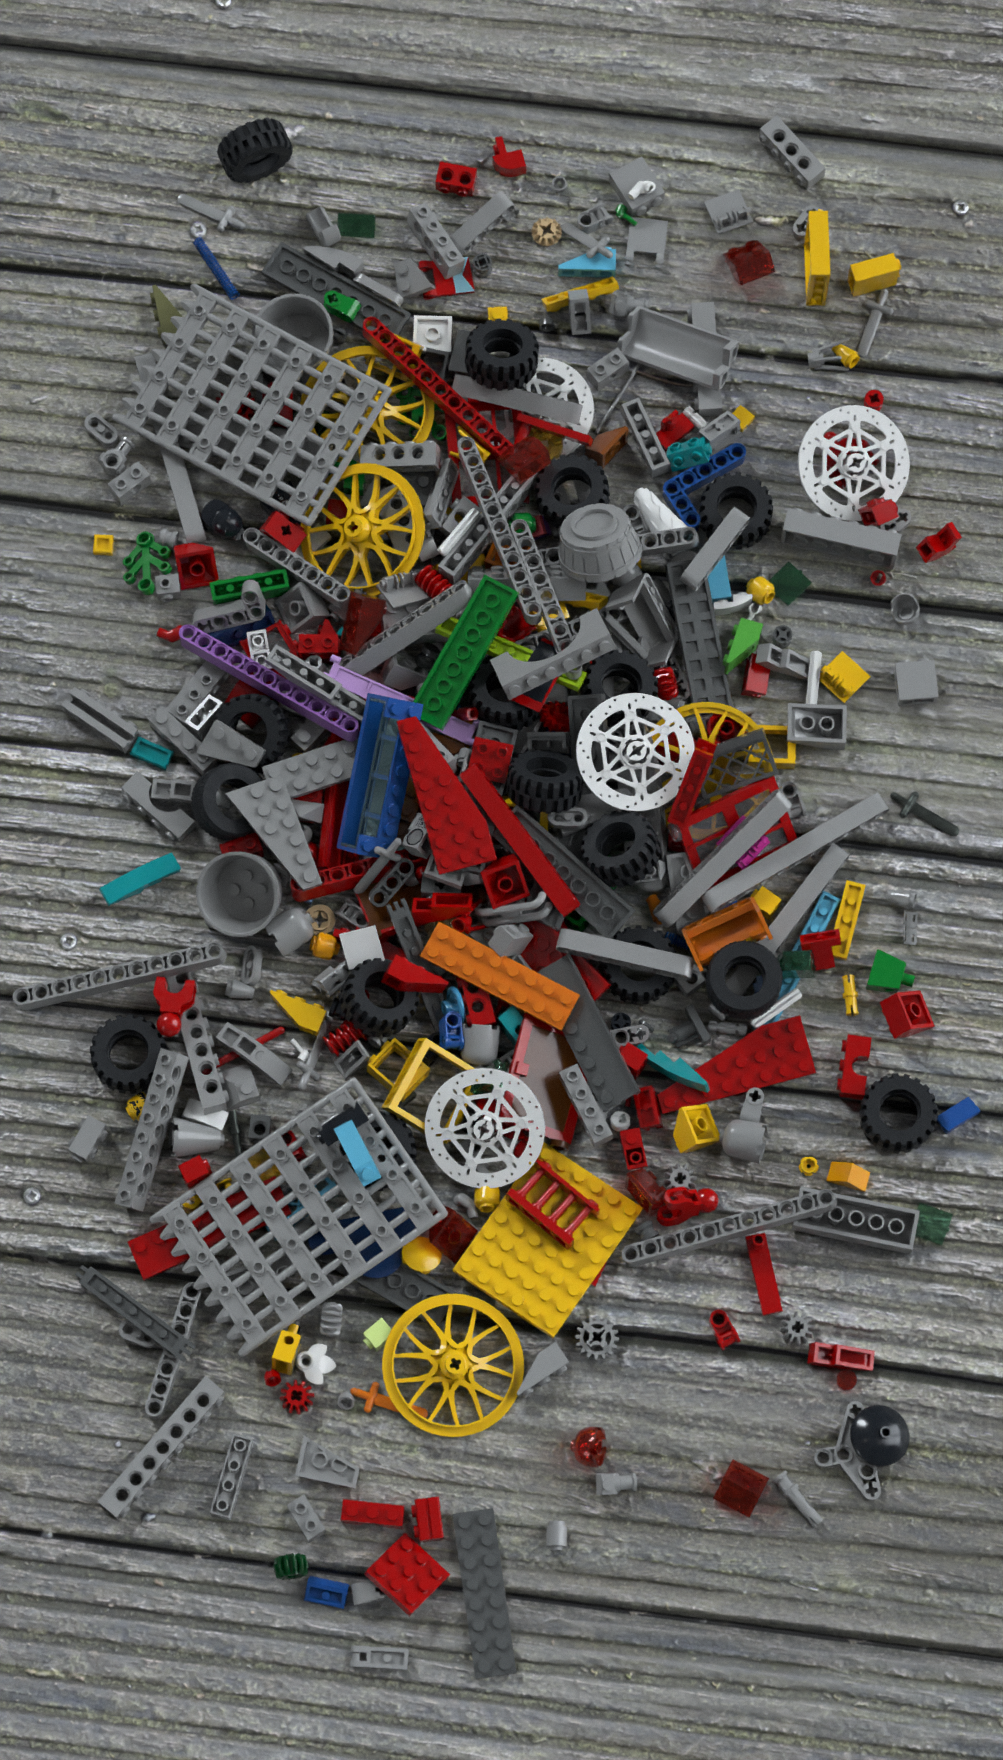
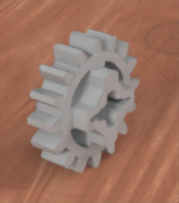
M597 1316L596 1321H593L589 1317V1323L582 1321L583 1328H577L580 1335H575V1339L580 1340V1342L576 1343V1347H582L580 1354L586 1352L587 1359L594 1356V1360L597 1361L598 1356H601L605 1360V1354L612 1356L611 1349L617 1350V1345L614 1342H619V1338L614 1337V1335L618 1334V1330H612L614 1323L608 1325V1318L600 1321V1316ZM593 1326H602V1328L595 1329ZM585 1332L589 1336V1340L586 1343L583 1340ZM608 1334H610L611 1336V1342L609 1345L605 1341V1337L608 1336ZM593 1335H595V1336H599V1335H600V1336H601V1340H600L601 1342H599V1341H595V1342H594V1341H593V1338H594ZM600 1348L601 1351H592V1349Z

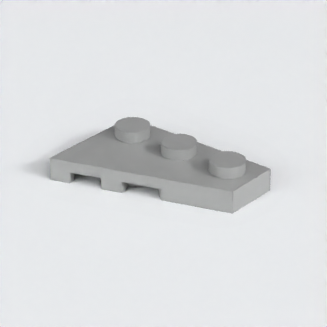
M217 719L214 721L196 753L256 768L266 750Z
M304 1436L295 1477L356 1489L360 1468Z

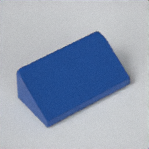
M967 1097L938 1115L937 1122L945 1134H948L978 1115L980 1109Z
M309 1576L304 1601L344 1609L349 1584Z

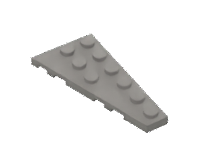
M282 774L225 793L226 797L234 804L238 812L243 815L268 849L273 852L277 860L286 868L302 891L322 885Z

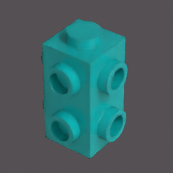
M694 437L687 442H676L668 446L666 456L672 472L709 462L712 448L710 443L706 442L705 437Z

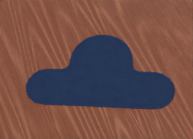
M403 1207L385 1210L382 1214L390 1222L405 1210ZM360 1216L338 1221L344 1229L359 1219ZM408 1218L393 1230L401 1239L414 1230L416 1226ZM364 1224L348 1236L354 1245H357L370 1236L371 1233ZM320 1231L308 1239L312 1250L327 1241ZM375 1241L363 1249L360 1254L367 1262L383 1250ZM329 1248L321 1255L334 1254L335 1252L332 1248ZM402 1248L364 1273L363 1276L382 1278L394 1273L402 1263Z

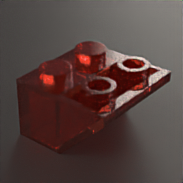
M758 240L748 241L744 246L733 247L728 252L723 253L735 281L740 285L775 272L770 251Z
M732 1459L713 1499L750 1518L769 1478Z

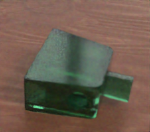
M783 951L777 957L782 969L783 979L815 977L814 958L811 951Z

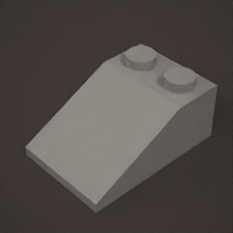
M788 703L787 742L821 749L844 750L846 745L847 706Z

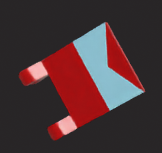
M463 257L465 263L462 273L449 279L444 278L433 261H419L418 268L421 271H433L436 288L423 293L424 300L474 293L469 257Z

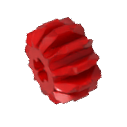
M661 667L655 670L654 676L658 680V697L662 700H671L677 697L678 686L673 669L671 667Z
M294 1380V1386L287 1382L288 1390L281 1389V1393L285 1396H281L280 1401H286L282 1405L283 1409L290 1406L288 1411L290 1414L296 1409L297 1415H300V1408L307 1412L306 1404L309 1406L313 1405V1402L309 1399L314 1398V1393H308L312 1387H305V1381H302L300 1386H298L297 1380ZM293 1394H302L303 1396H300V1401L292 1400L294 1399Z

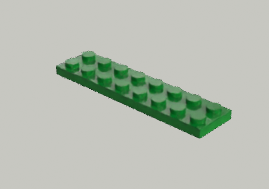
M484 574L413 701L424 704L421 720L443 731L518 598L519 592Z

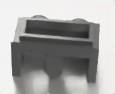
M426 348L423 362L430 368L432 361L441 362L439 376L447 383L448 377L444 375L445 370L448 371L450 359H448L449 352Z

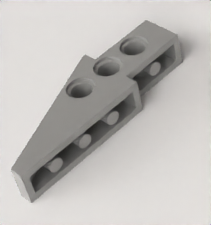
M276 644L265 659L268 665L289 681L357 719L359 728H361L366 701L343 688L342 684L279 645Z

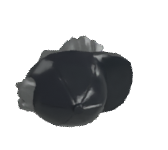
M214 499L208 502L203 508L201 515L211 535L223 540L240 541L244 533L241 516L235 509L230 508L221 500Z

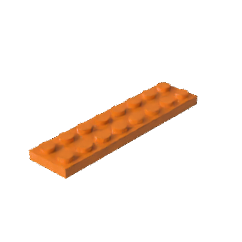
M438 922L420 955V958L562 1031L580 997L576 992L505 955L500 957L493 949L441 922Z

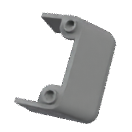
M645 573L615 590L605 609L606 611L615 608L617 610H625L639 636L638 643L649 653L645 658L649 662L648 667L654 668L667 663L679 636L677 626L651 576Z

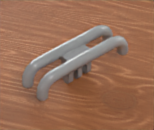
M541 891L538 897L531 902L525 903V898H522L496 909H482V903H480L474 909V912L480 916V921L483 925L494 927L543 919L551 912L552 903L546 902L544 908L539 912L522 913V911L536 909L544 902L546 893ZM502 915L500 918L488 919V916Z

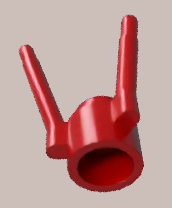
M478 899L472 905L471 911L457 916L451 922L453 929L460 933L465 931L466 934H469L472 931L489 928L485 925L471 927L472 918L469 914L482 902V899Z

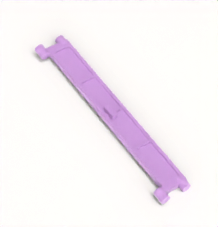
M334 654L330 658V662H333L329 674L324 672L341 683L343 688L364 699H367V694L371 693L410 702L414 701L413 698L340 666L342 658ZM451 716L443 731L421 719L420 722L424 726L472 746L474 742L472 737L476 728H478L480 720H474L471 725Z

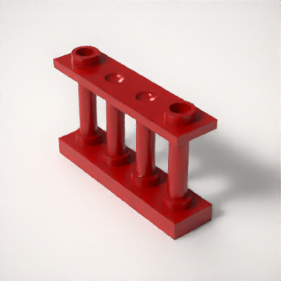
M698 738L667 822L686 828L717 744Z
M537 1159L534 1164L537 1171L520 1190L515 1191L511 1188L506 1194V1200L568 1250L574 1242V1238H572L573 1232L590 1213L597 1217L600 1211L599 1206L594 1200H588L556 1174L549 1163ZM544 1175L553 1183L535 1203L531 1204L526 1200V1195ZM560 1188L568 1196L551 1216H546L541 1212V1208ZM576 1201L584 1209L567 1228H560L557 1225V1220Z

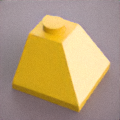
M708 1104L681 1107L679 1109L673 1137L680 1154L693 1152L720 1142V1134Z

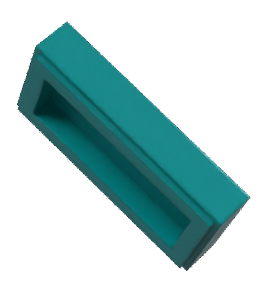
M138 737L130 755L166 771L174 756V752L142 737Z

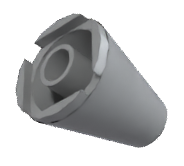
M172 1117L173 1122H170L168 1144L172 1145V1150H169V1157L176 1158L216 1151L220 1149V1146L224 1145V1134H221L220 1130Z

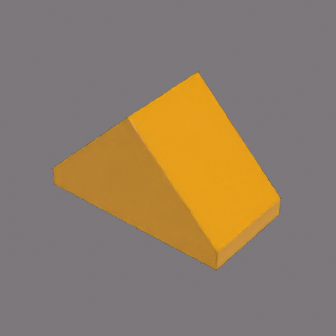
M831 1162L826 1181L865 1192L870 1172L854 1163Z

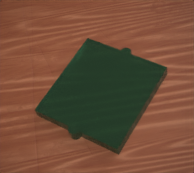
M789 561L769 580L774 585L775 597H779L787 606L812 584L802 574V570H798Z
M919 1202L917 1210L920 1213L915 1236L942 1246L945 1235L950 1230L948 1227L953 1214Z

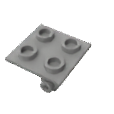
M739 189L704 202L718 235L753 222L750 215L752 213L751 209L746 206Z
M411 570L409 573H398V576L394 574L389 577H383L382 580H379V584L376 585L393 609L428 599L425 592L414 581L417 575L416 571Z

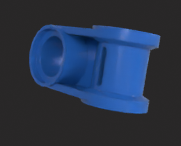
M450 1011L439 1021L440 1047L445 1050L457 1049L462 1051L464 1048L462 1018L456 1011ZM447 1019L453 1022V1026L448 1023Z

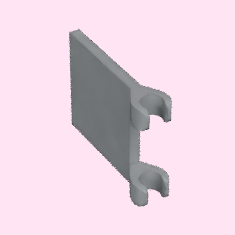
M631 217L637 222V225L634 226L630 223L625 264L633 265L634 253L656 255L655 267L662 269L668 221Z

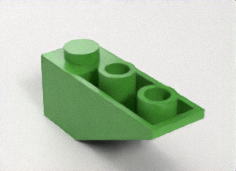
M741 618L739 625H734L732 635L735 637L734 640L730 639L727 648L730 653L729 655L725 654L722 665L726 666L724 674H728L751 653L756 651L763 628L762 623Z

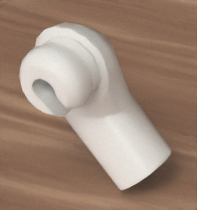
M639 181L627 195L630 199L635 200L639 194L652 193L655 191L656 186L651 181Z

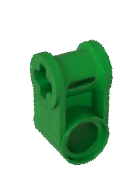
M328 291L324 295L323 306L326 308L327 313L339 317L348 323L354 321L361 307L357 300L336 291Z

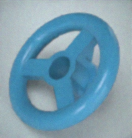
M451 986L447 990V1000L441 1001V1010L444 1016L450 1011L459 1012L463 1024L465 1020L464 1002L459 990Z

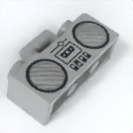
M417 813L408 828L409 833L404 837L401 845L411 855L427 859L432 850L422 814Z

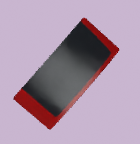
M542 638L528 662L540 661L556 655L557 653L552 641ZM558 677L511 700L540 712Z

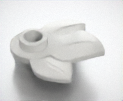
M314 1344L308 1351L301 1352L296 1357L297 1368L304 1372L309 1382L317 1385L323 1384V1374L329 1373L336 1368L335 1362L325 1355L327 1345ZM303 1359H309L310 1363L303 1365L302 1361Z

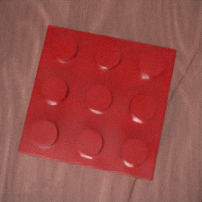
M404 1533L366 1570L364 1575L410 1617L450 1576V1573L411 1537Z

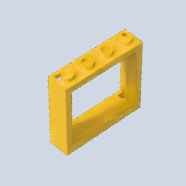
M822 209L809 211L804 238L806 306L825 305L831 275L828 211H823Z
M418 1038L381 1108L396 1115L397 1118L402 1119L408 1125L425 1134V1123L404 1111L398 1105L428 1049L463 1071L475 1068L429 1039ZM481 1084L467 1086L463 1092L466 1096H471L475 1090L479 1089ZM455 1108L452 1111L444 1128L449 1127ZM459 1110L455 1126L459 1125L464 1118L462 1110ZM444 1140L443 1144H447L451 1140Z

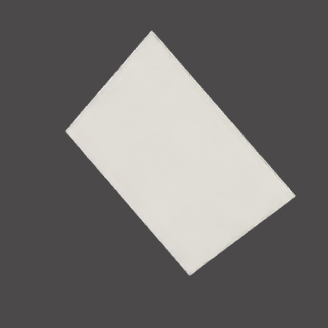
M375 925L339 934L349 970L354 969L355 966L367 959L373 961L374 958H381V961L385 960Z

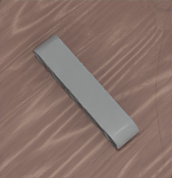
M733 507L680 577V581L694 591H697L746 528L751 518L736 507Z

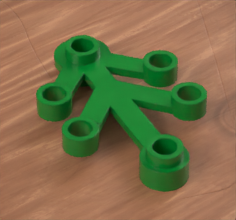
M412 386L395 394L400 400V406L408 405V402L409 404L416 403L418 401L415 397L422 396L420 389H414ZM408 390V394L403 396L402 392ZM434 403V411H440L441 413L445 414L444 411L441 410L436 403ZM424 405L412 410V421L419 424L420 416L423 418ZM407 412L402 413V415H404L405 417L409 418V417L406 415ZM433 420L432 436L437 441L446 440V427L438 425ZM397 421L400 425H407L400 421ZM411 427L409 429V436L414 439L415 436H412V432L419 430ZM440 431H444V435L442 437L438 436V433Z
M144 531L139 533L136 538L137 546L129 556L123 559V565L130 569L123 575V579L128 585L135 583V575L143 568V579L139 581L138 589L144 595H151L155 591V584L151 580V564L159 568L163 575L169 574L172 571V567L169 562H163L151 555L150 549L158 552L162 559H168L172 553L167 546L156 543L152 533ZM142 552V556L136 562V557Z

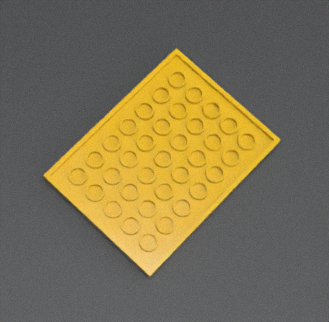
M544 1142L537 1159L549 1163L556 1174L588 1200H594L599 1206V1215L594 1217L590 1213L573 1232L572 1238H574V1242L567 1250L509 1203L505 1195L452 1271L554 1339L600 1270L643 1211V1207ZM534 1164L522 1177L513 1183L511 1188L517 1191L525 1185L537 1171ZM543 1175L527 1193L526 1200L531 1204L535 1203L553 1182ZM558 1188L541 1208V1212L546 1216H551L567 1198L568 1194ZM574 1201L557 1220V1225L562 1229L567 1228L584 1208Z

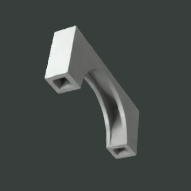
M597 608L579 616L580 629L576 638L563 651L550 658L525 662L513 658L507 651L490 660L509 700L616 649Z

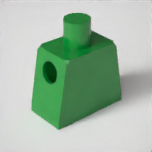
M877 949L866 990L897 993L900 984L912 987L915 976L904 973L906 962Z

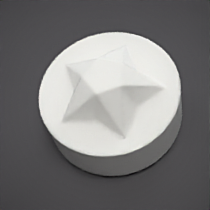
M623 1111L613 1113L610 1117L612 1129L619 1132L627 1130L630 1126L629 1115Z

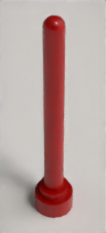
M278 1027L255 1040L263 1045L284 1034L285 1029L284 1027ZM232 1051L218 1059L220 1065H217L216 1068L240 1056ZM206 1068L202 1071V1074L208 1075L212 1070Z

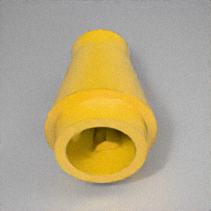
M842 344L831 349L836 356L842 357L840 361L845 367L853 368L860 360L858 352Z

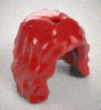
M514 604L497 636L515 643L517 640H522L530 635L532 630H536L537 627L526 623L520 608Z

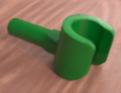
M618 204L615 209L616 216L620 219L624 218L636 226L637 222L626 214L628 208L623 204Z

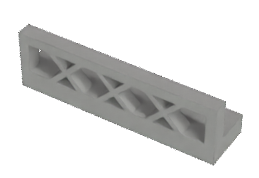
M451 458L444 459L441 470L436 473L434 486L430 490L423 511L425 530L441 528L460 472Z

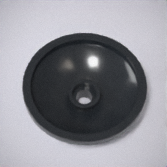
M873 1405L863 1409L854 1418L850 1429L851 1443L855 1452L865 1462L874 1466L883 1467L896 1463L905 1455L909 1446L910 1434L905 1420L897 1411L887 1406ZM882 1430L887 1432V1436L882 1434Z

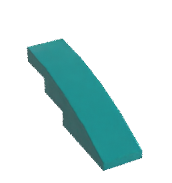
M171 852L100 887L99 890L108 906L142 893L145 888L160 883L163 878L180 872L181 867Z
M642 1043L637 1046L638 1049L648 1054L647 1064L663 1075L687 1087L706 1093L710 1091L708 1082L680 1057L673 1062L661 1050L654 1055Z

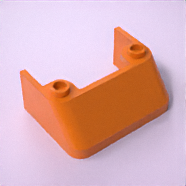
M754 897L740 900L686 925L681 930L700 972L704 971L702 966L708 965L714 954L720 948L729 945V943L743 941L747 938L761 941L767 936L769 940L773 939Z

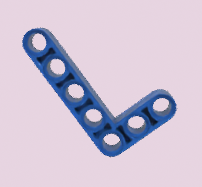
M740 443L732 444L709 458V462L693 466L664 483L662 496L671 511L688 527L694 528L697 532L700 527V516L687 495L710 483L716 477L722 476L742 465L746 456L745 446ZM739 452L742 455L740 457H735L733 453ZM718 461H722L725 463V465L718 466L716 463ZM706 470L709 472V474L702 475L700 474V471ZM688 479L691 480L693 483L688 485L685 484L683 481ZM674 489L676 492L670 494L667 492V490ZM683 504L686 506V508L679 509L677 508V505ZM694 520L696 524L690 525L687 521Z

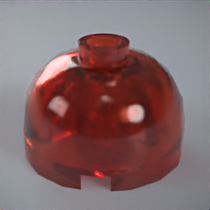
M585 1427L571 1441V1451L574 1452L576 1460L581 1465L599 1468L598 1466L603 1465L606 1455V1446L602 1447V1440H606L604 1429L602 1427Z

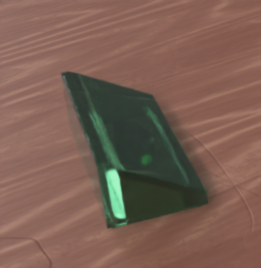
M338 213L337 227L340 235L345 237L375 238L376 216Z

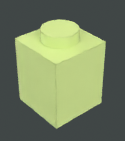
M382 1317L363 1333L365 1345L370 1350L374 1348L376 1352L385 1345L391 1328Z

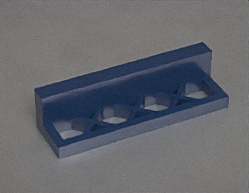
M266 604L263 619L207 634L229 647L238 645L239 641L247 639L246 632L265 629L273 625L275 620Z

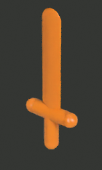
M378 1382L372 1383L369 1392L358 1388L350 1390L353 1396L366 1400L364 1407L366 1413L372 1411L373 1405L400 1413L390 1400V1397L378 1393L380 1387ZM416 1405L411 1406L419 1415L424 1418L428 1417V1411L425 1408Z

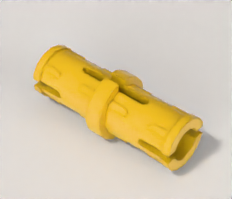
M849 974L850 983H848L847 975L842 976L844 987L842 995L843 999H845L846 1016H851V1008H853V1016H856L859 1012L857 1006L858 992L855 989V975Z

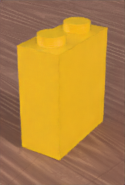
M894 253L850 265L847 281L853 297L897 284V279L900 277L899 270H901V264L899 259L895 258Z

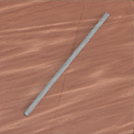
M637 363L594 432L595 434H598L641 366L640 363Z

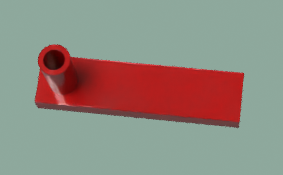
M518 413L516 418L518 423L521 424L513 444L517 447L525 448L531 428L589 447L592 445L593 439L589 435L522 413Z
M765 1233L746 1236L745 1241L762 1316L781 1313L783 1309Z

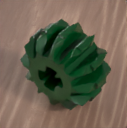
M292 1553L274 1559V1573L278 1579L291 1580L302 1578L308 1574L306 1555Z

